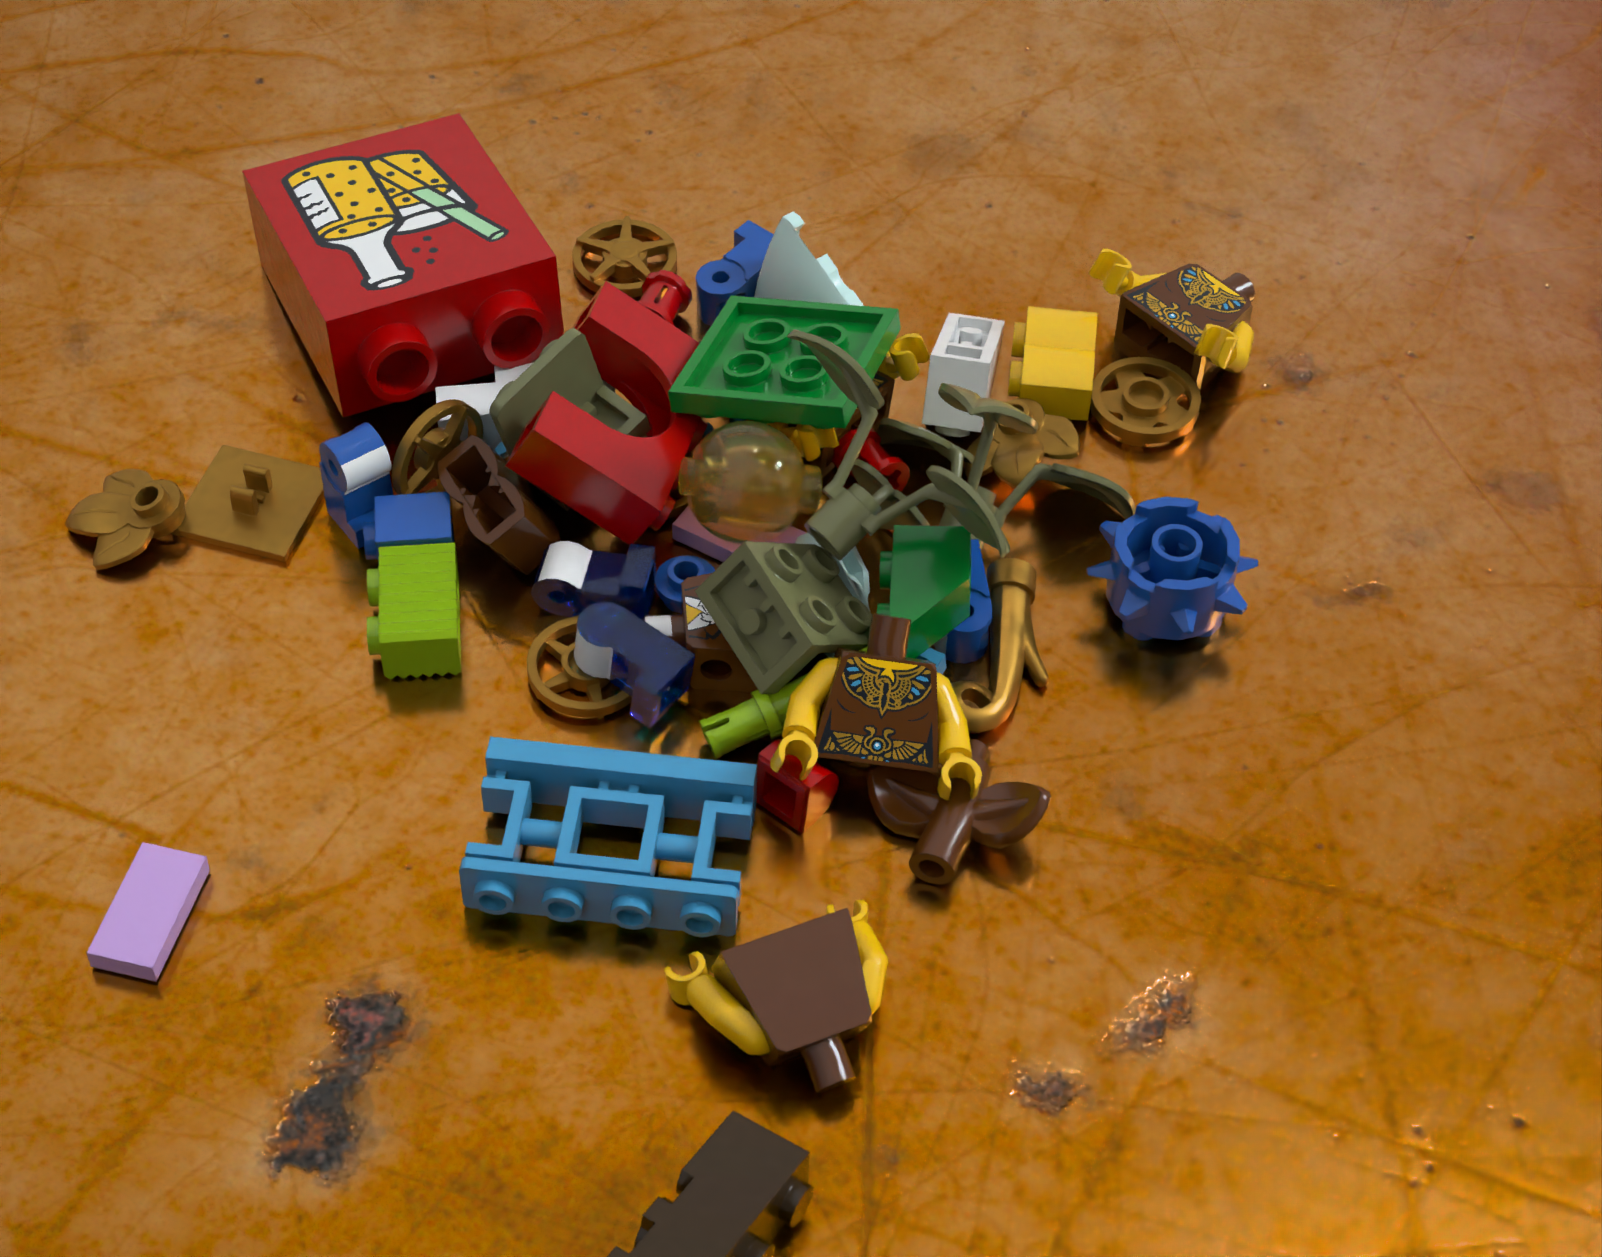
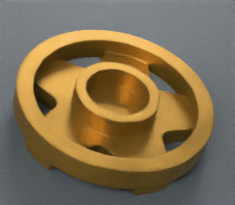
M1131 357L1107 365L1096 375L1093 381L1090 410L1092 416L1095 417L1099 424L1110 433L1122 438L1123 443L1142 447L1144 443H1163L1181 436L1185 437L1197 421L1201 395L1192 377L1178 366L1156 358ZM1143 373L1155 374L1164 378L1146 377ZM1115 379L1117 389L1101 392L1107 383ZM1186 396L1190 404L1188 411L1178 404Z

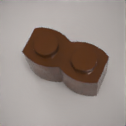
M470 435L438 462V474L441 484L446 492L463 506L466 523L475 537L518 572L528 575L545 561L550 544L560 541L557 526L552 518L534 503L533 492L528 481L506 467L507 461L479 437Z

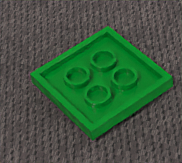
M731 295L669 389L668 395L671 412L696 414L702 418L728 417L749 419L761 424L781 422L811 425L817 429H845L858 407L857 404L852 402L839 389L813 352L804 343L788 338L787 335L795 329L819 336L834 343L852 356L873 380L901 330L899 309Z

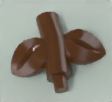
M970 739L971 759L980 766L982 772L980 787L974 799L970 797V785L962 778L955 777L950 779L951 793L949 800H945L939 796L937 791L939 777L929 772L873 765L869 766L867 773V791L875 814L883 825L894 833L919 839L910 857L909 868L918 878L932 884H946L953 880L972 840L989 848L1001 849L1016 844L1025 838L1038 825L1048 809L1051 800L1050 792L1041 786L1023 782H1003L987 787L991 776V769L985 760L989 750L983 742Z

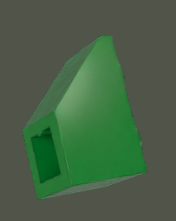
M894 525L893 550L880 552V589H890V603H878L877 614L911 619L906 657L917 658L970 617L971 533L963 526Z

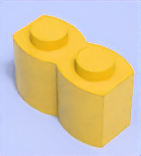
M1028 306L1026 323L1015 322L1011 357H1021L1022 362L1011 361L1008 396L1035 400L1043 407L1045 414L1088 421L1094 376L1097 313Z

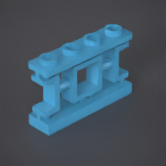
M490 736L485 756L487 776H483L481 785L484 812L509 814L502 845L467 842L465 857L462 858L459 869L464 906L495 915L512 912L547 916L560 922L586 920L613 923L633 930L650 927L684 931L697 937L713 935L734 936L736 934L737 910L741 898V871L711 868L716 836L750 840L751 826H753L756 811L757 764ZM532 803L566 806L563 822L530 819ZM665 817L701 821L699 835L689 836L663 833ZM583 822L643 828L644 832L639 859L632 860L577 854ZM523 845L557 849L554 866L521 863ZM657 860L693 863L691 881L654 877Z

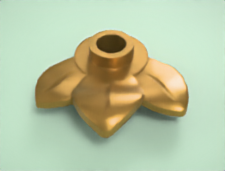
M1019 398L1006 402L1036 420L1039 427L1035 434H1028L997 423L981 477L994 471L1000 480L1015 489L1032 468L1042 461L1043 457L1053 459H1072L1078 457L1080 453V440L1073 423L1062 416L1045 414L1043 407L1032 399ZM981 435L977 439H975L967 449V451L973 454L974 456L976 454ZM964 462V469L968 478L972 464Z
M140 469L121 470L106 476L103 483V493L92 494L79 501L70 512L65 525L69 531L98 537L93 556V566L97 570L107 569L141 554L147 548L152 538L164 537L174 532L185 518V498L180 488L170 480H153L146 471Z

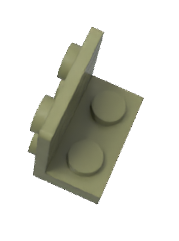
M744 541L695 590L697 596L761 694H776L818 653H835L837 648L861 650L868 646L872 618L871 612L860 600L853 597L838 575L840 569L832 555L815 544Z

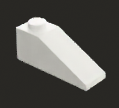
M955 313L948 314L930 356L922 424L933 425L938 433L953 437L968 436L970 431L981 433L984 424L983 417L974 414L970 415L967 412L952 407L939 396L938 390L942 383H947L971 390L981 398H990L1004 332V320Z

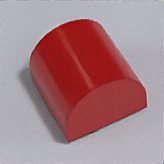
M778 739L758 754L756 802L796 830L805 833L829 808L837 792L839 779L835 773L816 761L807 778L800 780V774L803 771L802 763L797 757L788 754L785 755L784 762L778 773L774 772L770 761L782 739Z

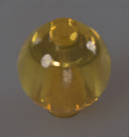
M736 421L711 431L695 447L691 458H683L679 471L678 487L681 495H687L688 505L693 516L706 531L723 541L741 545L744 541H770L788 530L798 514L814 515L821 498L822 474L819 466L804 465L797 446L780 430L761 422Z

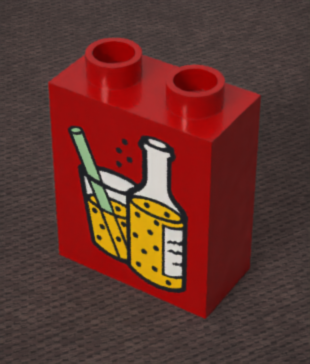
M460 113L242 171L261 266L343 417L393 402L407 401L420 394L434 391L435 387L451 386L494 373V366L511 369L531 363L539 358L542 350L550 342L559 339L564 334L556 255Z

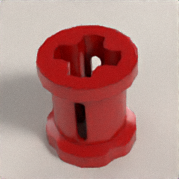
M659 270L658 272L648 274L642 284L643 295L637 302L674 326L673 320L677 313L685 312L692 301V292L682 277L670 271ZM663 287H666L667 291L661 299L660 291Z
M871 428L860 451L861 455L857 459L873 466L882 475L888 476V482L892 485L893 489L901 492L910 477V468L901 458L891 457L880 445L881 437ZM857 429L846 433L839 440V445L834 448L832 463L837 469ZM850 471L849 474H851L852 477L855 479L852 471Z

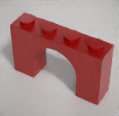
M606 281L578 316L573 328L586 336L602 380L617 389L636 409L647 416L651 430L646 434L647 437H634L623 434L605 425L552 391L524 426L505 466L632 546L648 527L658 531L669 517L676 502L675 499L669 496L670 491L673 492L680 485L689 471L692 461L686 458L685 455L690 453L697 445L707 428V423L696 414L671 412L668 395L669 389L696 350L699 342Z

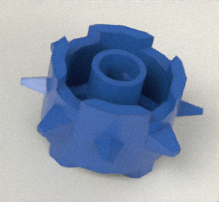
M1167 496L1146 500L1136 505L1135 514L1124 520L1123 523L1104 521L1100 525V532L1112 548L1111 557L1108 561L1086 568L1087 575L1107 579L1106 597L1115 615L1122 620L1124 632L1137 640H1149L1152 638L1182 640L1196 636L1209 637L1221 627L1222 618L1225 613L1242 615L1247 610L1248 605L1235 588L1234 581L1237 573L1257 567L1258 560L1240 556V539L1231 522L1219 515L1210 516L1197 511L1198 501Z

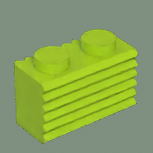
M455 542L378 547L379 566L376 569H367L369 606L379 607L378 616L367 617L369 655L381 654L383 673L389 679H393L395 676L405 679L409 675L418 678L422 674L431 677L435 673L444 676L448 672L456 676L461 672L459 572Z

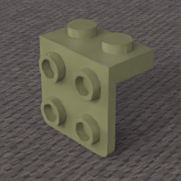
M575 328L567 330L559 339L550 342L531 366L515 381L507 383L499 391L489 410L509 457L524 426L552 391L605 425L623 434L643 437L651 430L645 414L604 385L586 336ZM528 481L564 510L568 511L570 509L569 506Z

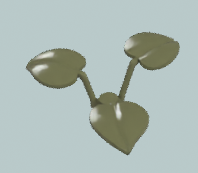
M795 329L787 335L788 338L804 343L813 352L839 389L852 402L857 404L862 418L834 479L823 489L829 500L804 524L815 541L834 558L842 560L867 533L872 536L879 528L894 530V525L930 526L916 505L927 499H932L944 503L950 513L968 532L984 543L998 549L1001 558H1004L1010 552V545L996 517L984 499L961 477L945 468L931 465L926 470V474L932 483L906 497L900 491L894 490L888 480L877 469L857 459L878 415L877 409H880L885 404L881 393L862 366L834 343L819 336ZM850 471H852L858 484L854 483L847 490L843 486Z
M942 383L938 394L952 407L967 412L970 415L974 414L983 417L984 428L975 456L941 436L909 422L883 418L878 426L877 433L881 437L880 445L905 444L936 450L951 462V472L959 477L962 475L963 461L972 464L967 483L987 503L996 517L1000 528L1003 527L1009 512L1039 480H1050L1091 495L1116 509L1125 519L1135 514L1136 508L1133 498L1115 482L1086 470L1057 463L1052 465L1039 463L1035 465L999 508L994 506L997 494L978 485L997 423L1028 434H1035L1039 425L1032 417L1012 405L993 398H981L977 393L966 388ZM943 504L945 510L939 526H962L950 513L945 504ZM971 534V539H978ZM979 540L980 549L982 551L984 542Z

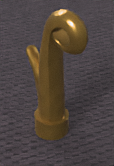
M999 559L991 563L987 568L986 578L992 604L989 689L974 681L951 683L967 719L968 731L970 733H980L995 729L1008 718L1016 703L1022 682L1024 665L1035 685L1043 687L1049 683V676L1036 647L1031 620V605L1035 600L1037 573L1030 563L1021 559ZM963 700H969L979 708H971L965 705Z

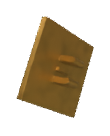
M222 445L185 504L186 513L183 522L172 534L286 562L324 496L320 468Z

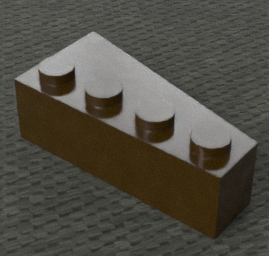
M733 1110L681 1170L676 1185V1192L679 1196L674 1202L666 1197H658L642 1215L641 1227L635 1239L634 1249L628 1253L616 1246L607 1257H772L775 1249L772 1242L783 1225L787 1224L794 1227L803 1217L812 1199L814 1187L808 1184L810 1152Z

